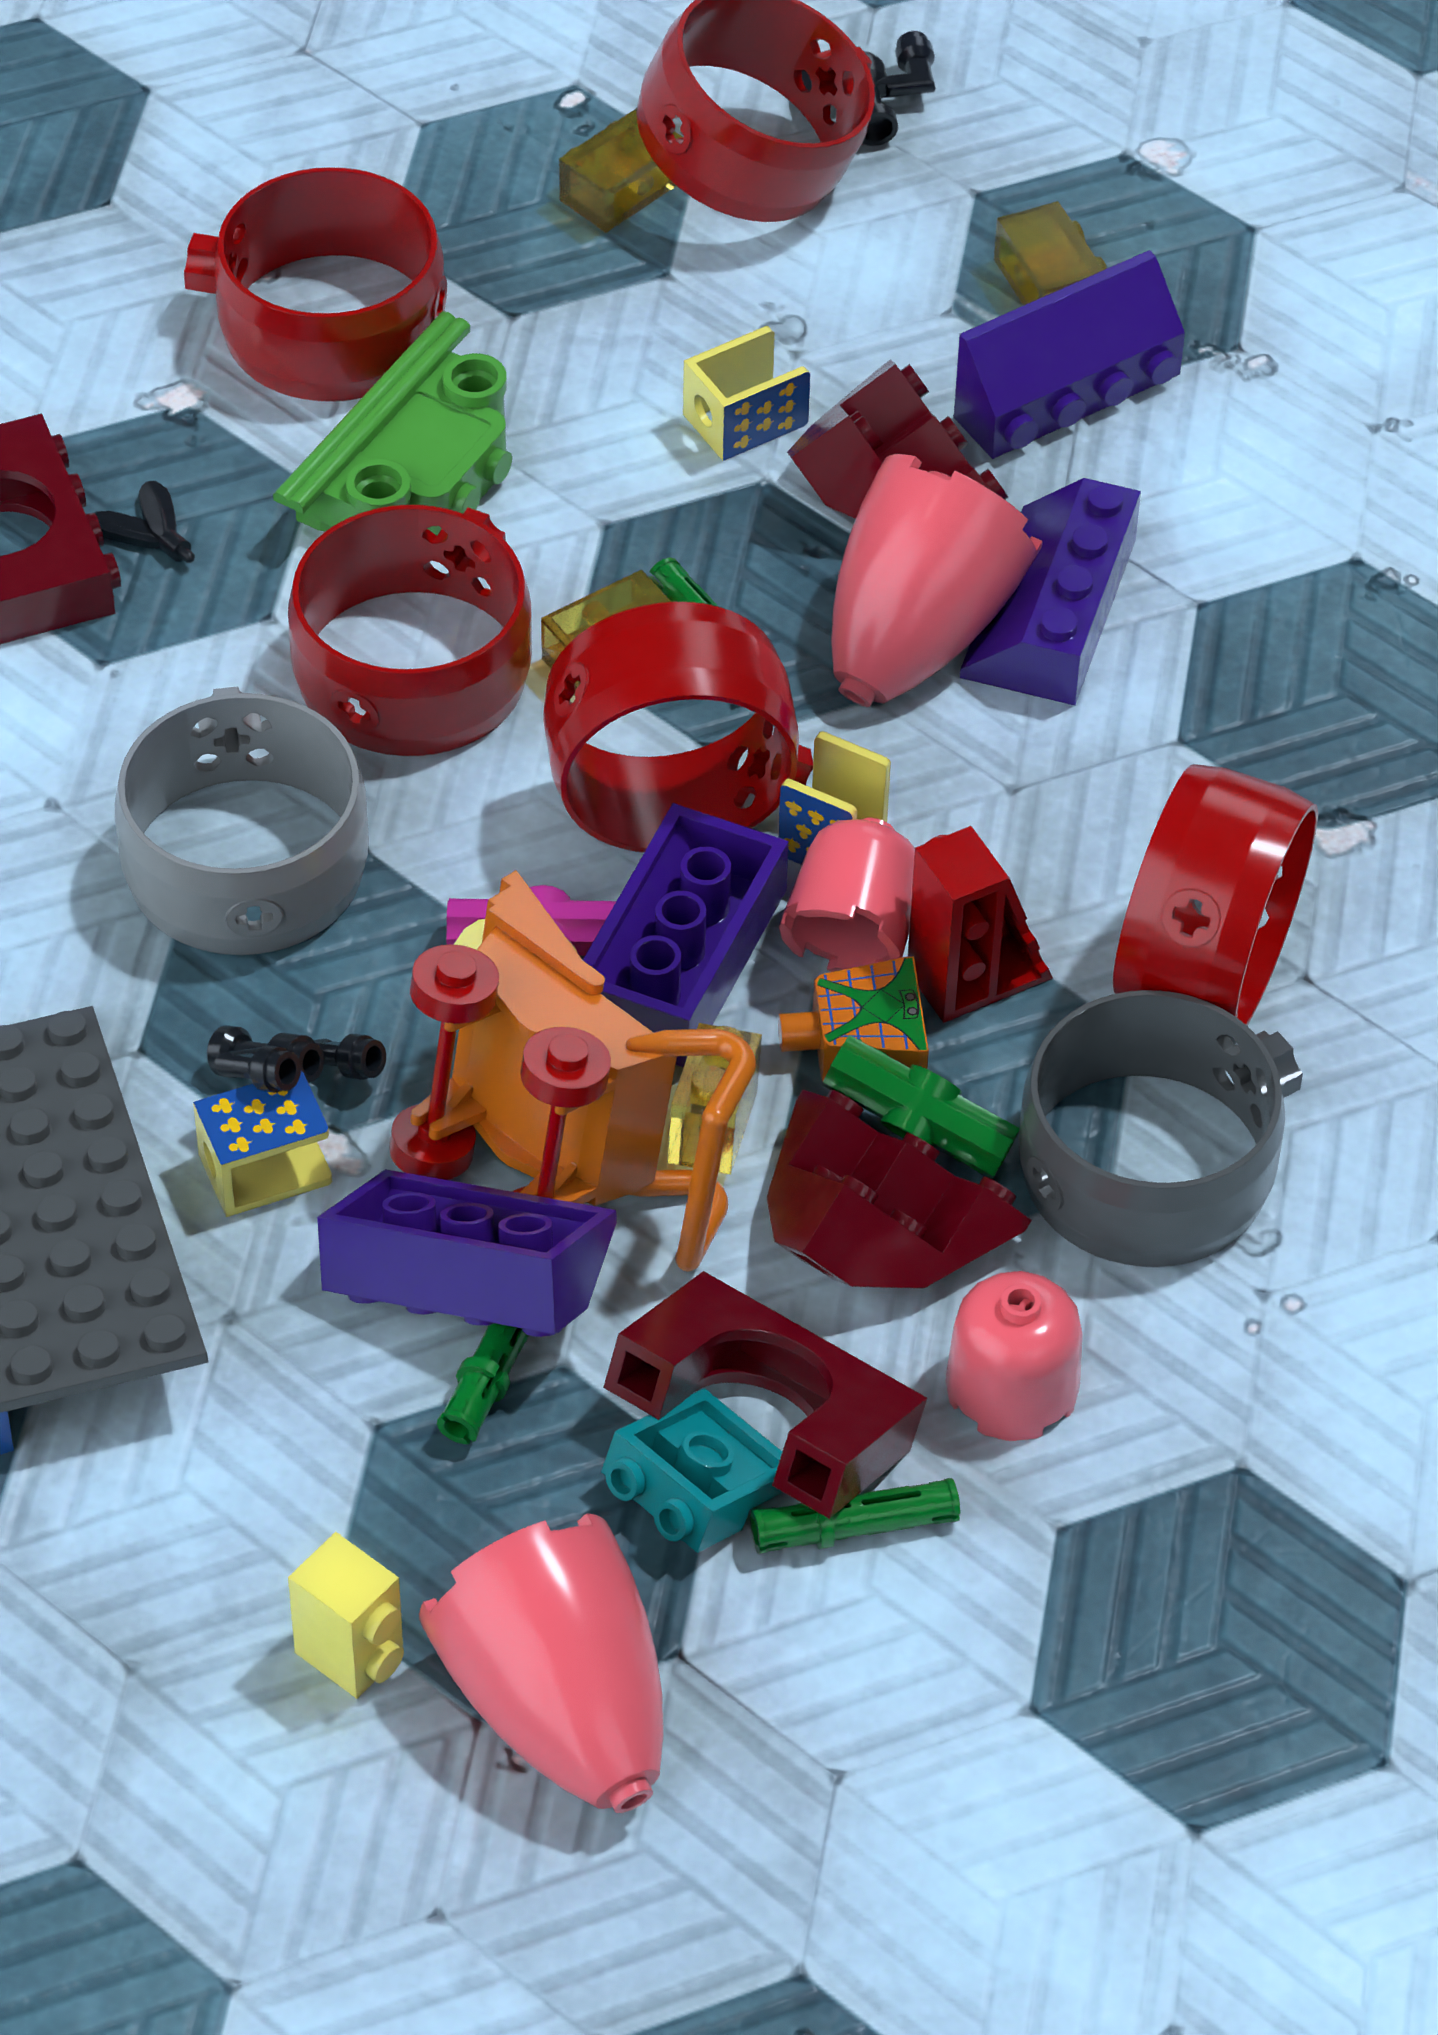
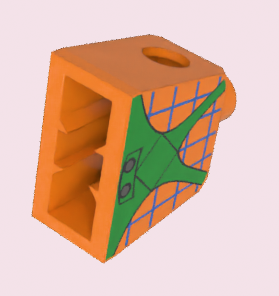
M914 956L820 974L814 979L812 1012L778 1014V1034L781 1052L817 1050L821 1080L823 1081L839 1049L847 1037L851 1035L858 1040H862L865 1044L881 1050L889 1057L909 1068L914 1064L927 1069L929 1049Z

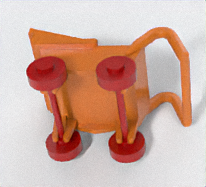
M515 870L501 879L500 892L488 899L482 944L477 950L463 945H440L424 951L414 962L410 985L411 999L422 1013L432 1019L441 1021L431 1095L420 1104L406 1108L394 1119L389 1144V1153L392 1161L404 1173L444 1180L453 1179L463 1174L472 1163L476 1129L502 1162L534 1178L527 1186L520 1187L512 1192L580 1204L587 1202L593 1206L627 1195L638 1197L686 1195L688 1198L675 1261L681 1270L693 1271L702 1262L728 1211V1197L722 1185L717 1181L728 1122L755 1072L756 1059L754 1052L744 1039L732 1032L721 1029L662 1030L653 1033L603 996L601 993L604 988V976L581 959L518 871ZM459 1029L453 1075L450 1079L456 1031ZM712 1055L726 1059L729 1065L702 1113V1124L693 1170H656L677 1056Z

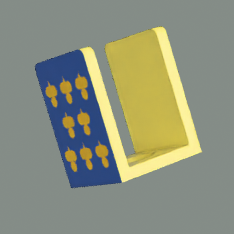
M769 326L762 327L684 360L683 415L722 461L804 427L809 421L810 372L802 366L773 378L775 333ZM706 412H711L712 421L709 419Z
M819 732L814 740L812 788L792 779H786L780 787L778 838L789 841L788 860L802 865L806 852L818 832L839 820L877 818L887 822L891 762L887 757L827 732Z
M302 1071L298 1083L289 1091H281L279 1093L260 1091L254 1084H249L193 1102L198 1155L226 1217L325 1187L332 1183L331 1170L318 1144V1141L328 1138V1125Z

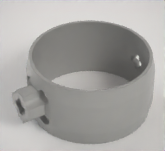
M238 686L213 689V694L210 697L182 705L157 719L135 740L123 761L114 803L121 868L140 910L149 921L168 936L183 944L213 953L251 955L273 952L299 944L317 935L337 920L353 900L359 888L368 855L369 837L366 789L351 746L342 733L316 711L302 704L276 696L242 693ZM260 715L265 717L267 720L261 722ZM255 749H265L269 752L268 755L262 758H253L249 753ZM204 754L217 756L212 763L204 764L197 761ZM233 781H268L292 786L317 797L341 817L327 835L305 851L276 863L251 868H216L192 863L166 852L144 834L152 821L162 811L182 797L205 787ZM260 906L262 912L260 920L248 921L246 916L247 908Z

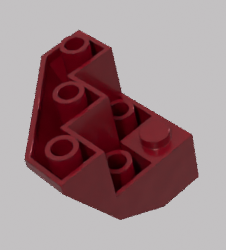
M891 359L813 423L787 451L825 506L854 519L857 517L861 504L881 464L887 456L893 454L916 456L922 462L919 469L927 472L937 471L951 477L953 472L957 471L987 487L1006 500L1008 498V495L989 469L979 475L960 452V450L968 445V442L951 418L947 416L939 422L928 410L921 398L928 394L929 390L911 365L908 364L900 370Z
M832 1089L826 1097L802 1090L796 1099L767 1194L774 1242L828 1277L851 1287L924 1289L1025 1232L1032 1220L1012 1206L1017 1196L1009 1189L983 1176L979 1184L954 1176L935 1162L940 1152L911 1133H906L904 1138L900 1140L877 1132L859 1119L864 1109L845 1095Z

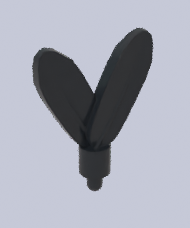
M157 481L145 482L139 491L140 509L143 519L113 511L94 512L98 518L102 535L105 538L140 547L160 548L176 562L184 560L187 563H192L195 559L194 553L191 552L190 542L177 533L175 512L170 493L166 487Z

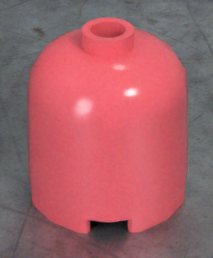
M877 818L839 820L820 830L806 852L779 925L783 942L799 957H803L805 949H808L816 955L829 959L827 971L829 972L902 958L910 928L915 847L907 838L896 832L889 823Z
M1015 1271L998 1273L978 1282L963 1298L953 1327L946 1371V1387L951 1406L954 1409L959 1407L964 1415L977 1422V1431L981 1434L1006 1441L1036 1439L1043 1436L1044 1427L1059 1421L1063 1416L1069 1417L1074 1411L1080 1388L1083 1333L1077 1306L1065 1289L1042 1275Z

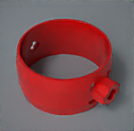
M694 0L669 27L644 75L637 103L639 133L644 146L659 169L677 187L698 202L723 214L749 221L778 222L794 219L816 207L836 187L866 136L875 103V84L871 76L872 61L861 47H856L836 24L799 0ZM824 40L829 43L830 50L821 52L818 41ZM712 66L725 68L748 75L770 86L788 99L805 116L821 143L786 141L766 135L741 123L708 96L695 79L689 67ZM802 70H805L811 79V90H808L803 83ZM831 105L836 108V122H833L830 118ZM680 118L682 121L680 131L684 136L678 139L673 134L675 131L673 119Z
M324 167L299 170L275 177L249 191L231 208L221 225L218 237L193 233L187 247V261L184 270L185 289L216 294L220 327L228 349L236 363L246 374L265 387L295 398L313 401H347L362 398L441 312L445 311L447 278L444 276L443 250L434 221L428 209L405 187L388 178L367 171ZM319 256H351L373 260L396 269L412 280L402 291L380 303L341 313H309L291 310L265 301L248 290L259 278L276 268L294 261Z
M396 505L369 510L347 518L324 532L307 549L296 569L288 603L292 669L307 707L330 721L342 733L348 743L372 752L396 756H423L448 752L473 743L490 733L509 716L517 705L526 683L532 659L531 598L520 562L513 549L506 542V533L494 526L489 514L467 507L464 513H460L446 508L426 505ZM439 526L442 529L438 535H435L427 528ZM430 561L442 564L449 573L439 572ZM477 577L485 579L491 589L484 588ZM407 592L433 593L465 601L485 611L503 626V629L495 638L472 654L443 665L418 669H394L366 664L336 651L318 636L322 629L335 617L357 604L380 596ZM350 698L359 701L361 709L366 711L364 715L355 712L354 705L348 702Z
M662 602L643 605L616 613L595 623L576 636L559 654L548 675L543 722L552 778L562 802L574 822L589 835L609 845L630 851L645 852L672 803L752 829L779 807L780 787L786 779H792L806 785L809 774L813 770L811 749L799 745L798 724L788 676L772 642L756 624L722 607L695 602ZM576 681H580L581 684L575 690L574 684ZM575 693V700L572 703L570 702V699L573 697ZM713 700L735 704L755 712L747 722L724 738L707 746L679 754L654 757L628 756L598 749L586 743L599 730L616 719L633 711L665 702ZM748 749L746 760L738 769L739 760ZM749 794L756 795L751 806L745 808L744 803Z
M1192 764L1187 767L1177 781L1164 806L1135 881L1116 952L1113 972L1114 993L1153 990L1193 996L1226 1010L1248 1026L1271 979L1299 901L1316 835L1318 821L1317 805L1286 787L1228 768ZM1280 867H1282V876L1278 877L1277 874ZM1194 899L1202 902L1201 911L1196 907ZM1265 909L1269 919L1264 926L1258 928Z

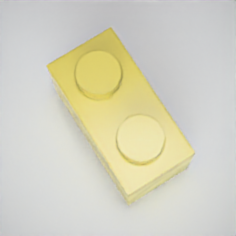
M335 1531L288 1576L294 1651L298 1656L358 1699L375 1681L377 1683L386 1681L396 1671L403 1658L400 1584L398 1576Z

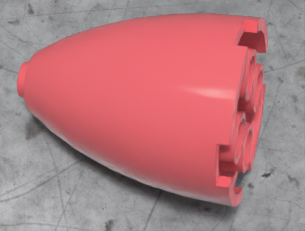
M893 454L884 459L855 519L838 575L831 635L833 673L835 678L841 683L838 689L839 692L847 699L864 707H870L873 701L886 703L917 687L940 671L968 647L996 617L1015 592L1042 547L1041 540L1033 536L1029 538L1023 531L1028 519L1005 499L957 471H954L950 477L937 471L927 472L921 470L919 467L922 462L912 455Z
M585 1514L577 1521L579 1526L553 1531L550 1530L547 1522L544 1520L495 1541L450 1571L456 1583L438 1602L434 1598L422 1603L419 1611V1621L450 1676L474 1709L505 1743L534 1769L563 1790L599 1809L613 1807L616 1813L628 1812L645 1803L653 1795L651 1786L660 1776L664 1737L663 1695L658 1659L647 1614L632 1572L605 1519L594 1514Z

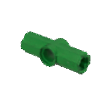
M851 1035L847 1037L839 1049L822 1082V1086L845 1095L865 1110L880 1117L881 1124L896 1135L904 1138L906 1133H911L953 1157L956 1161L966 1164L981 1175L984 1174L991 1179L995 1177L1019 1133V1127L962 1097L961 1090L945 1078L918 1065L913 1064L909 1068L889 1057L881 1050L869 1046Z

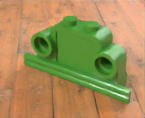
M441 312L273 493V500L295 510L297 521L320 531H327L341 521L359 513L387 506L426 505L446 508L460 513H464L467 507L476 510L480 499L494 484L498 485L503 482L512 465V454L506 451L504 395L507 390V373L505 367L500 361L489 355L471 353L460 356L453 353L452 351L470 332V324L463 318H455L449 312ZM432 526L427 529L438 535L442 528Z

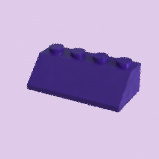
M1148 250L959 334L953 418L992 459L1014 449L1023 448L1036 439L1063 427L1072 426L1089 415L1109 406L1118 405L1133 395L1155 385L1164 384L1173 377L1180 375L1185 331L1157 257Z
M1082 478L1023 506L1021 513L1028 519L1023 531L1029 538L1033 536L1041 540L1042 547L1015 592L996 617L969 645L960 668L959 678L1076 705L1136 541L1141 491Z
M672 803L583 958L584 962L604 976L605 982L601 994L653 1033L662 1030L711 1029L787 890L789 841ZM677 1056L676 1065L689 1069L695 1056Z
M385 1169L317 1217L322 1291L348 1295V1298L356 1303L386 1302L405 1306L407 1311L414 1314L426 1315L438 1312L463 1317L465 1322L472 1325L485 1326L496 1323L522 1328V1331L530 1336H552L559 1333L565 1326L588 1309L617 1224V1212L614 1209Z

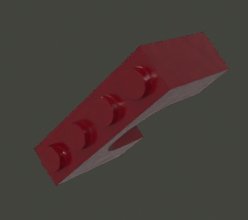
M42 413L0 424V512H17L30 515L50 527L48 532L33 545L23 550L0 556V644L115 614L113 589L121 587L120 573L114 555L112 553L103 554L100 547L104 546L98 518L94 512L85 514L83 509L86 507V497L78 473L68 475L66 468H69V458L61 434L51 435Z
M705 1271L701 1272L618 1333L603 1386L606 1390L658 1420L699 1389L719 1383L753 1385L788 1399L799 1407L807 1417L788 1432L772 1486L829 1519L910 1452L927 1401V1397Z

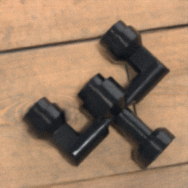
M920 31L906 32L897 40L895 50L897 64L905 74L887 76L883 61L873 53L864 51L872 61L871 76L875 84V103L868 130L862 142L863 144L870 146L885 144L898 131L895 111L890 106L883 104L881 98L935 92L936 87L931 70L935 60L934 50L927 36ZM802 70L803 83L808 90H811V79L808 73Z
M224 1025L212 1034L208 1043L207 1059L211 1070L218 1076L251 1079L258 1090L279 1093L293 1089L299 1081L301 1071L304 1073L308 1083L315 1081L321 1075L324 1065L337 1066L341 1074L346 1078L358 1080L375 1078L381 1074L385 1067L386 1050L381 1041L362 1034H349L341 1042H336L329 1039L313 1040L306 1035L278 1033L272 1037L268 1044L253 1042L246 1029Z

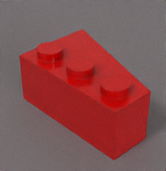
M972 826L949 835L936 836L915 848L908 957L914 956L919 989L943 1023L1053 979L1049 968L1039 953L1040 947L1025 921L1027 917L1009 876Z

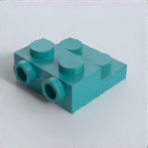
M705 1388L693 1393L659 1420L649 1414L616 1430L601 1473L606 1476L607 1485L615 1497L623 1501L631 1499L636 1501L654 1516L655 1525L664 1538L672 1542L681 1540L697 1553L742 1531L750 1509L784 1493L772 1486L782 1451Z

